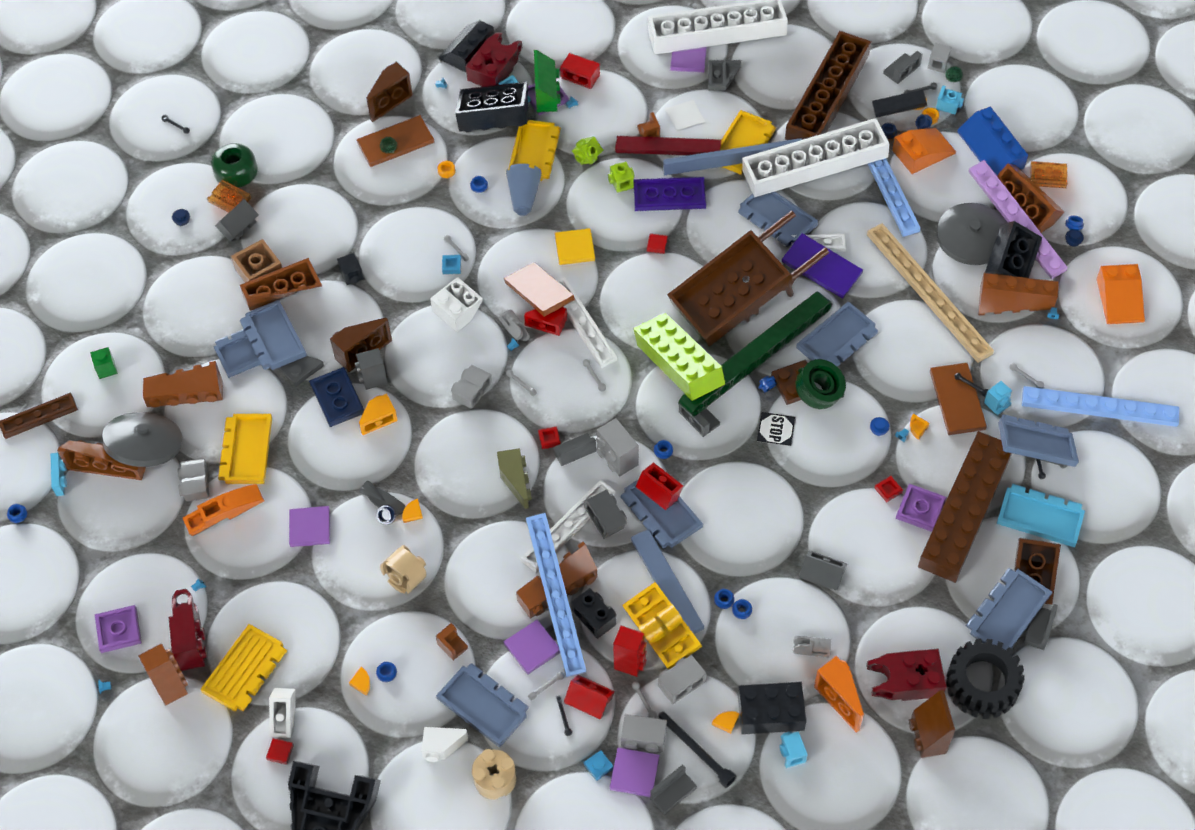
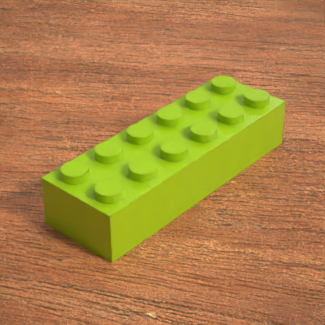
M668 314L658 315L633 328L637 346L692 401L725 385L722 366Z

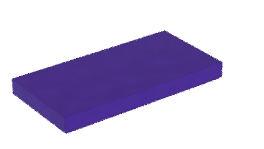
M704 177L634 179L635 211L706 209Z
M801 233L783 256L781 262L796 270L825 246ZM828 249L830 253L802 275L843 299L861 276L863 269Z

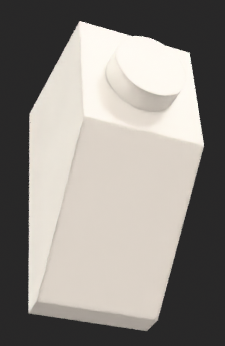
M274 688L269 697L270 737L291 738L296 709L295 689Z
M424 727L421 750L423 759L431 762L445 760L468 741L467 729Z

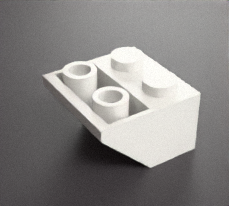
M457 277L431 297L430 300L432 311L458 332L471 322L483 298Z

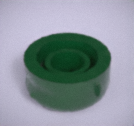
M238 143L224 145L212 157L211 166L215 179L224 187H243L252 182L257 175L258 167L255 156L245 145Z
M815 359L807 363L803 368L798 369L799 374L795 381V388L799 398L806 405L814 409H827L844 397L846 390L845 377L842 371L832 362ZM815 383L819 384L823 390L816 387Z

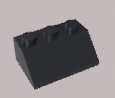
M481 20L467 25L439 56V60L466 73V65L484 42L494 35V27Z
M1016 221L1002 224L985 273L1029 278L1042 237Z

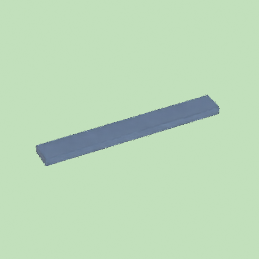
M802 138L664 159L663 173L665 176L742 164L743 157L802 140Z

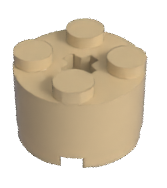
M405 545L398 548L380 565L383 576L387 574L390 578L388 580L389 584L403 594L406 591L409 594L427 575L424 568L426 565L425 561L421 557L413 555Z
M486 749L475 759L472 766V776L479 794L494 800L504 795L507 796L512 792L516 784L514 761L507 753L501 750Z

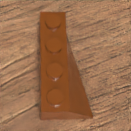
M1008 163L997 175L1041 233L1052 227L1064 214V211L1016 165Z
M309 258L240 285L243 298L250 311L299 291L322 287Z
M983 273L980 285L978 316L992 312L994 314H1001L1004 311L1017 313L1020 310H1051V307H1055L1058 298L1059 282Z
M216 361L209 362V365L204 367L201 364L195 365L192 370L188 371L179 369L171 375L162 373L143 378V399L146 406L156 408L166 405L176 406L178 404H196L198 402L223 400V380Z
M82 440L68 441L58 447L57 450L67 470L142 480L146 467L130 466L114 460L106 453L102 443L91 444Z
M584 542L577 545L579 549L572 555L570 552L563 556L564 559L559 564L567 596L574 595L584 585L592 584L598 577L597 567ZM536 576L516 591L517 601L530 619L534 616H540L549 608L540 576Z
M161 643L138 655L165 706L188 694L185 689L188 683L170 648L165 650Z

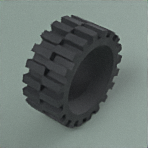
M980 638L975 640L974 645L969 641L965 643L964 648L959 647L956 655L954 654L946 675V687H949L948 695L949 697L955 696L953 703L956 706L959 704L963 705L961 711L964 713L968 710L973 711L972 717L977 718L979 713L983 714V719H989L991 713L994 718L999 717L1001 712L1007 713L1010 707H1013L1016 703L1025 675H1022L1024 671L1023 665H1018L1020 661L1018 655L1012 657L1013 650L1010 647L1005 650L1002 648L1004 643L998 641V644L994 645L992 644L993 639L988 638L986 643H982ZM979 661L992 663L1002 671L1005 685L993 692L979 690L968 680L966 668Z

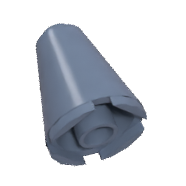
M529 164L511 165L510 169L506 170L513 210L518 215L525 216L532 210L542 172L537 166L530 168Z

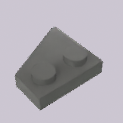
M709 60V91H726L741 68V60Z
M306 356L277 369L296 387L324 367L322 360Z

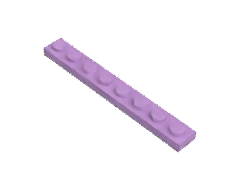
M985 160L969 168L970 175L1007 223L1016 221L1042 237L1035 259L1051 280L1067 271L1068 267Z

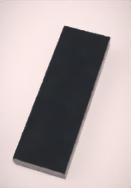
M921 89L874 100L872 105L875 117L878 118L927 106L924 90Z

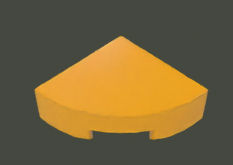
M913 414L910 420L911 433L919 440L930 423Z
M418 499L411 501L404 508L402 515L403 523L423 518Z
M360 667L350 680L349 685L366 696L370 690V678L367 671Z
M735 711L723 712L714 718L712 725L732 733L740 713Z

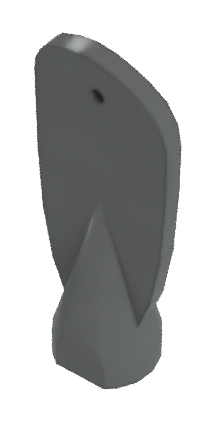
M366 481L361 486L359 492L368 496L370 501L378 508L383 505H389L395 510L396 516L403 513L405 504L388 492L374 487L370 481Z

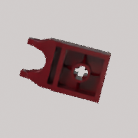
M497 32L489 37L466 65L467 81L482 87L499 85V82L509 77L513 67L518 62L519 54L523 48L522 41L518 40L510 45H502V33Z
M187 589L176 590L172 596L173 616L168 617L172 654L181 671L204 667L205 658H208L206 646H203V640H206L204 628L201 627L198 608ZM185 594L188 596L186 603H177L179 595Z
M939 649L887 653L879 658L867 661V670L882 673L888 679L887 682L872 687L871 695L874 697L889 700L901 699V701L928 699L938 691L944 690L945 692L946 690Z

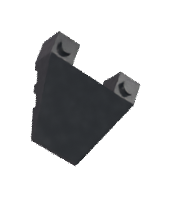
M293 761L288 780V790H290L289 804L292 817L291 830H357L376 802L381 780L355 775L350 795L315 787L320 766Z

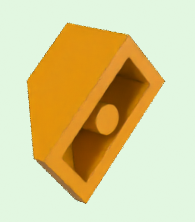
M387 393L369 400L359 421L362 435L398 421L396 410Z

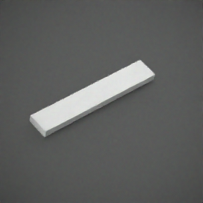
M563 277L557 280L574 295L575 300L563 307L567 308L569 320L599 366L603 368L618 361L617 355L567 279Z
M600 480L550 529L556 553L591 519L584 508L586 500L606 489L609 494L615 495L614 489ZM532 547L521 558V562L537 573L539 568L534 548Z

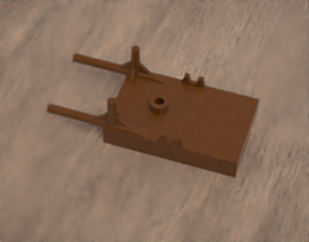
M792 210L758 237L752 230L747 232L667 294L671 303L708 347L743 320L749 322L751 315H758L759 308L781 291H786L788 297H792L794 293L791 286L796 278L830 253L824 247L790 274L764 245V240L796 217Z

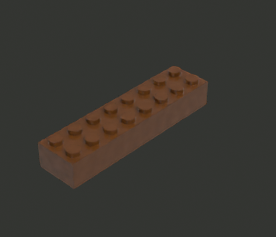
M843 31L838 32L786 125L785 140L799 138L804 140L828 132L869 57L871 41Z
M980 431L977 432L922 552L918 568L956 583L1012 456V453L1003 451L1000 439Z

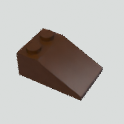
M397 61L387 66L381 72L366 97L371 122L376 121L413 96L410 74Z
M385 317L345 327L334 333L330 341L335 360L348 372H351L356 368L355 362H358L356 354L377 348L380 350L390 343L392 336L388 319Z
M1018 538L1014 571L1016 572L1017 569L1021 570L1052 591V595L1045 603L1052 605L1061 544Z
M944 690L938 691L913 710L911 719H909L911 732L914 731L916 737L914 739L915 749L920 751L921 758L946 754L954 735L955 727Z

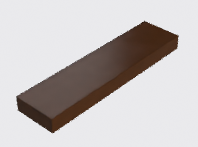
M70 392L0 420V428L4 438L8 439L75 412L78 408Z

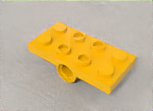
M656 582L622 605L640 632L644 633V637L667 669L670 670L676 666V663L681 658L689 657L702 647L677 609L670 603Z

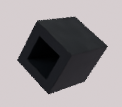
M354 253L337 259L339 270L346 285L357 283L364 279L362 268Z

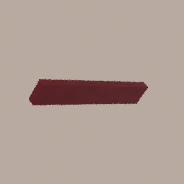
M617 136L615 153L689 156L721 151L722 143L721 139Z

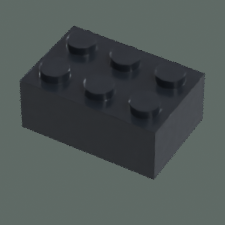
M802 682L739 685L738 705L741 735L805 731L806 713Z

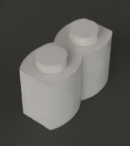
M471 365L463 371L461 379L453 384L451 388L452 399L471 409L474 408L481 396L489 388L492 382L491 374Z
M205 459L181 462V468H178L179 480H182V484L178 486L180 496L184 497L185 502L209 498L208 469Z

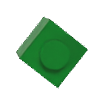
M109 347L90 352L93 366L99 379L118 374Z

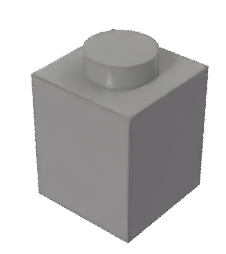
M935 43L929 58L928 69L944 73L950 57L951 46Z

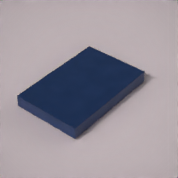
M344 367L309 380L329 427L363 415L364 408Z

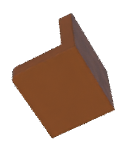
M651 112L649 122L637 125L641 137H660V125L654 112Z
M452 623L436 635L437 645L453 661L468 649V645L458 636L457 629Z

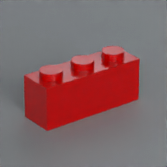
M620 626L613 643L615 670L638 677L639 672L644 670L647 659H645L647 642L644 641V633Z

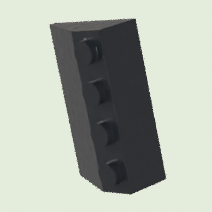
M528 81L460 89L455 112L459 132H472L473 130L480 129L489 130L490 128L502 129L508 126L520 127L528 124Z

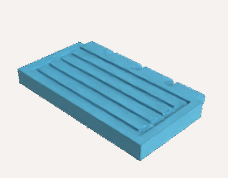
M1013 483L1011 488L1007 487L996 524L1071 547L1076 546L1085 510H1081L1083 504L1069 500L1068 504L1065 505V499L1049 494L1048 499H1045V493L1030 489L1029 493H1025L1026 487Z

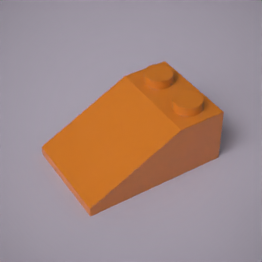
M937 128L908 130L894 138L892 149L911 174L956 154L955 149Z
M1138 264L1101 266L1096 279L1106 323L1144 322L1142 279Z
M835 656L817 670L814 688L857 733L860 730L864 713L849 665L844 660H840Z

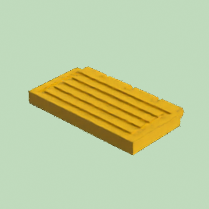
M740 110L721 139V150L766 144L776 131V127L771 125V121ZM742 164L723 166V168L740 175L743 173Z
M528 120V124L518 127L508 170L511 165L529 164L530 168L537 166L541 169L542 176L540 181L549 179L561 128L555 126V123Z
M233 414V417L226 418L223 449L220 459L221 465L219 466L218 474L219 480L225 481L226 484H265L272 426L271 414Z
M248 624L200 690L203 694L235 712L237 709L244 711L252 701L248 694L253 696L257 694L264 684L260 677L267 679L276 667L272 660L279 663L287 650L283 647L281 641Z

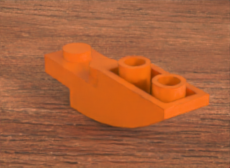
M257 484L244 486L198 505V509L183 517V521L189 534L194 536L225 518L231 520L264 502V499Z

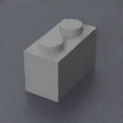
M690 655L687 658H681L676 663V666L670 670L665 669L658 677V687L670 702L674 704L705 683L707 673L695 658Z
M625 714L621 746H625V748L630 750L641 748L651 753L663 752L667 720Z

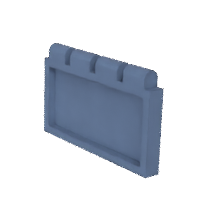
M777 192L754 197L751 194L740 204L738 211L740 215L748 220L750 219L753 224L761 229L764 228L765 231L792 210L796 217L771 235L775 239L778 237L777 240L786 247H789L791 242L794 243L801 233L807 235L818 226V220Z
M279 300L245 313L246 317L240 319V323L264 370L269 368L274 370L307 356Z
M848 301L799 341L796 348L811 361L823 359L832 362L838 367L854 351H857L874 337L878 330L875 328L876 324Z
M244 329L230 334L232 338L230 340L226 336L215 341V352L228 378L261 365Z
M1004 414L998 422L1004 452L1076 467L1079 463L1073 434L1069 433L1067 428L1052 427V425L1040 422L1035 424L1034 421L1019 418L1017 421V417Z
M638 480L624 488V493L620 496L628 507H632L631 511L640 521L645 520L642 524L647 530L649 529L652 536L655 535V540L662 548L667 546L672 548L703 528V523L680 496L672 506L664 510L636 488Z
M1010 568L1007 569L1000 579L1006 585L1004 586L998 582L988 595L994 601L986 598L976 610L982 617L973 614L966 624V627L971 630L970 635L976 639L981 638L982 643H986L987 638L993 639L992 644L997 645L998 641L1004 643L1002 648L1005 650L1008 647L1012 649L1052 595V591L1021 570L1017 569L1015 572Z
M469 664L467 668L462 666L439 691L436 698L500 748L526 719L527 714L525 712L529 706L518 698L511 702L514 699V695L503 686L495 690L499 683L487 674L481 677L483 671L474 664Z

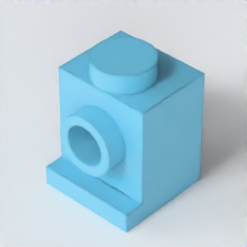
M942 86L936 110L956 115L958 108L961 109L964 98H961L962 93L946 89V86Z
M1000 381L987 391L984 404L995 414L999 415L1011 406L1010 396L1012 390Z
M799 731L782 734L780 736L782 742L779 748L782 756L786 757L785 767L789 768L805 763L808 754Z

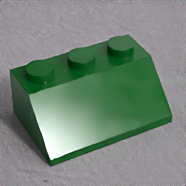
M534 50L537 112L558 111L557 104H561L560 94H557V91H560V81H556V78H559V68H555V60L538 50Z

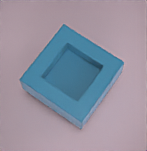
M442 255V273L461 274V255Z
M601 750L584 762V766L596 781L614 769L612 763Z

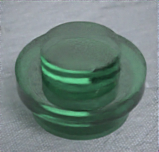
M952 66L946 71L945 77L950 82H959L963 77V73L959 67Z
M385 137L380 142V149L384 153H392L397 149V142L392 137Z

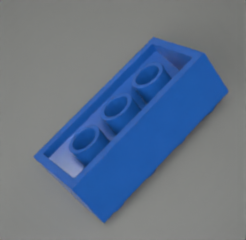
M991 106L975 112L958 129L957 132L980 162L985 160L996 176L1008 163L1016 165L1021 170L1025 168L1028 154Z

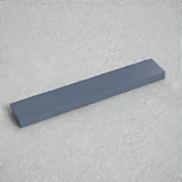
M649 529L632 536L631 541L652 579L657 583L670 603L677 609L693 634L704 630L702 621Z

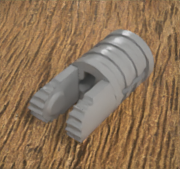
M507 310L503 312L499 320L509 334L517 340H529V333L514 311Z
M805 636L794 637L793 642L795 646H793V652L795 654L830 658L831 639Z

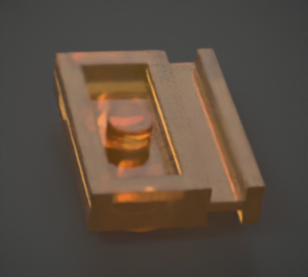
M1031 161L1030 179L1040 187L1067 188V164Z
M221 180L211 192L212 195L207 197L209 203L229 213L242 200L245 199L249 202L252 197L249 193Z

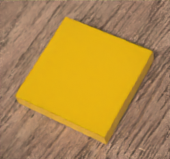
M590 228L555 232L559 265L595 261Z

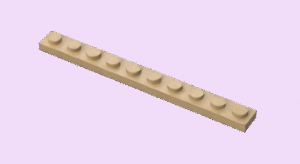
M883 223L867 231V236L977 363L993 355L994 350Z

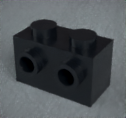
M591 588L571 601L572 612L597 639L616 626V612L612 607H607L602 596L598 592L594 593Z

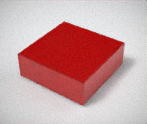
M650 233L647 252L665 254L668 236Z
M557 426L538 430L542 449L553 448L561 444Z
M892 476L875 485L876 491L886 503L903 492V489Z
M272 738L266 759L287 765L294 746L293 743Z

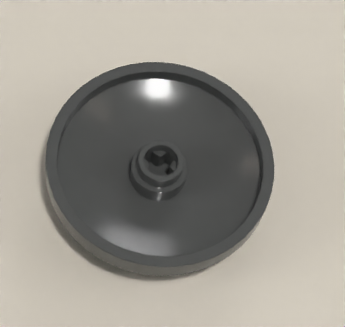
M979 203L959 204L951 207L941 216L937 226V240L941 249L958 262L969 265L988 264L1000 226L1007 223V221L998 211L989 206Z
M133 412L118 416L105 426L102 444L106 453L120 463L136 467H150L166 463L179 453L182 446V433L173 421L162 415L149 412Z

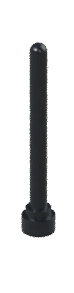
M665 712L659 713V719L667 720V726L718 775L717 778L720 784L727 788L736 780L737 775L731 769L722 768Z

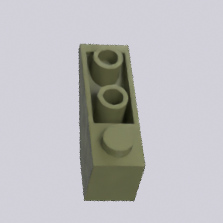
M520 448L497 451L500 478L525 509L529 508L528 501L532 500L530 489H526V484L529 483L528 472L523 471V467H526L525 455L521 456Z

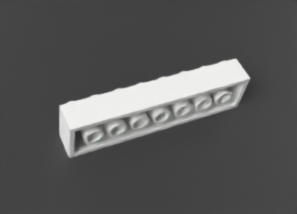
M758 0L648 16V32L654 54L785 36L787 35L788 20L781 0Z
M874 118L743 157L742 169L754 197H758L888 158L889 142L877 119Z

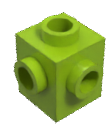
M595 136L579 140L575 144L576 147L572 150L575 159L581 165L593 164L597 161V156L604 151Z
M627 162L616 163L610 166L608 180L610 184L614 185L617 193L634 188V171L632 167L629 168Z

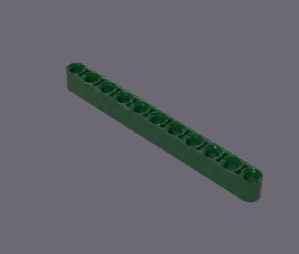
M818 291L812 294L721 365L725 385L693 401L686 394H683L678 405L691 416L698 415L823 317L831 309L832 302Z

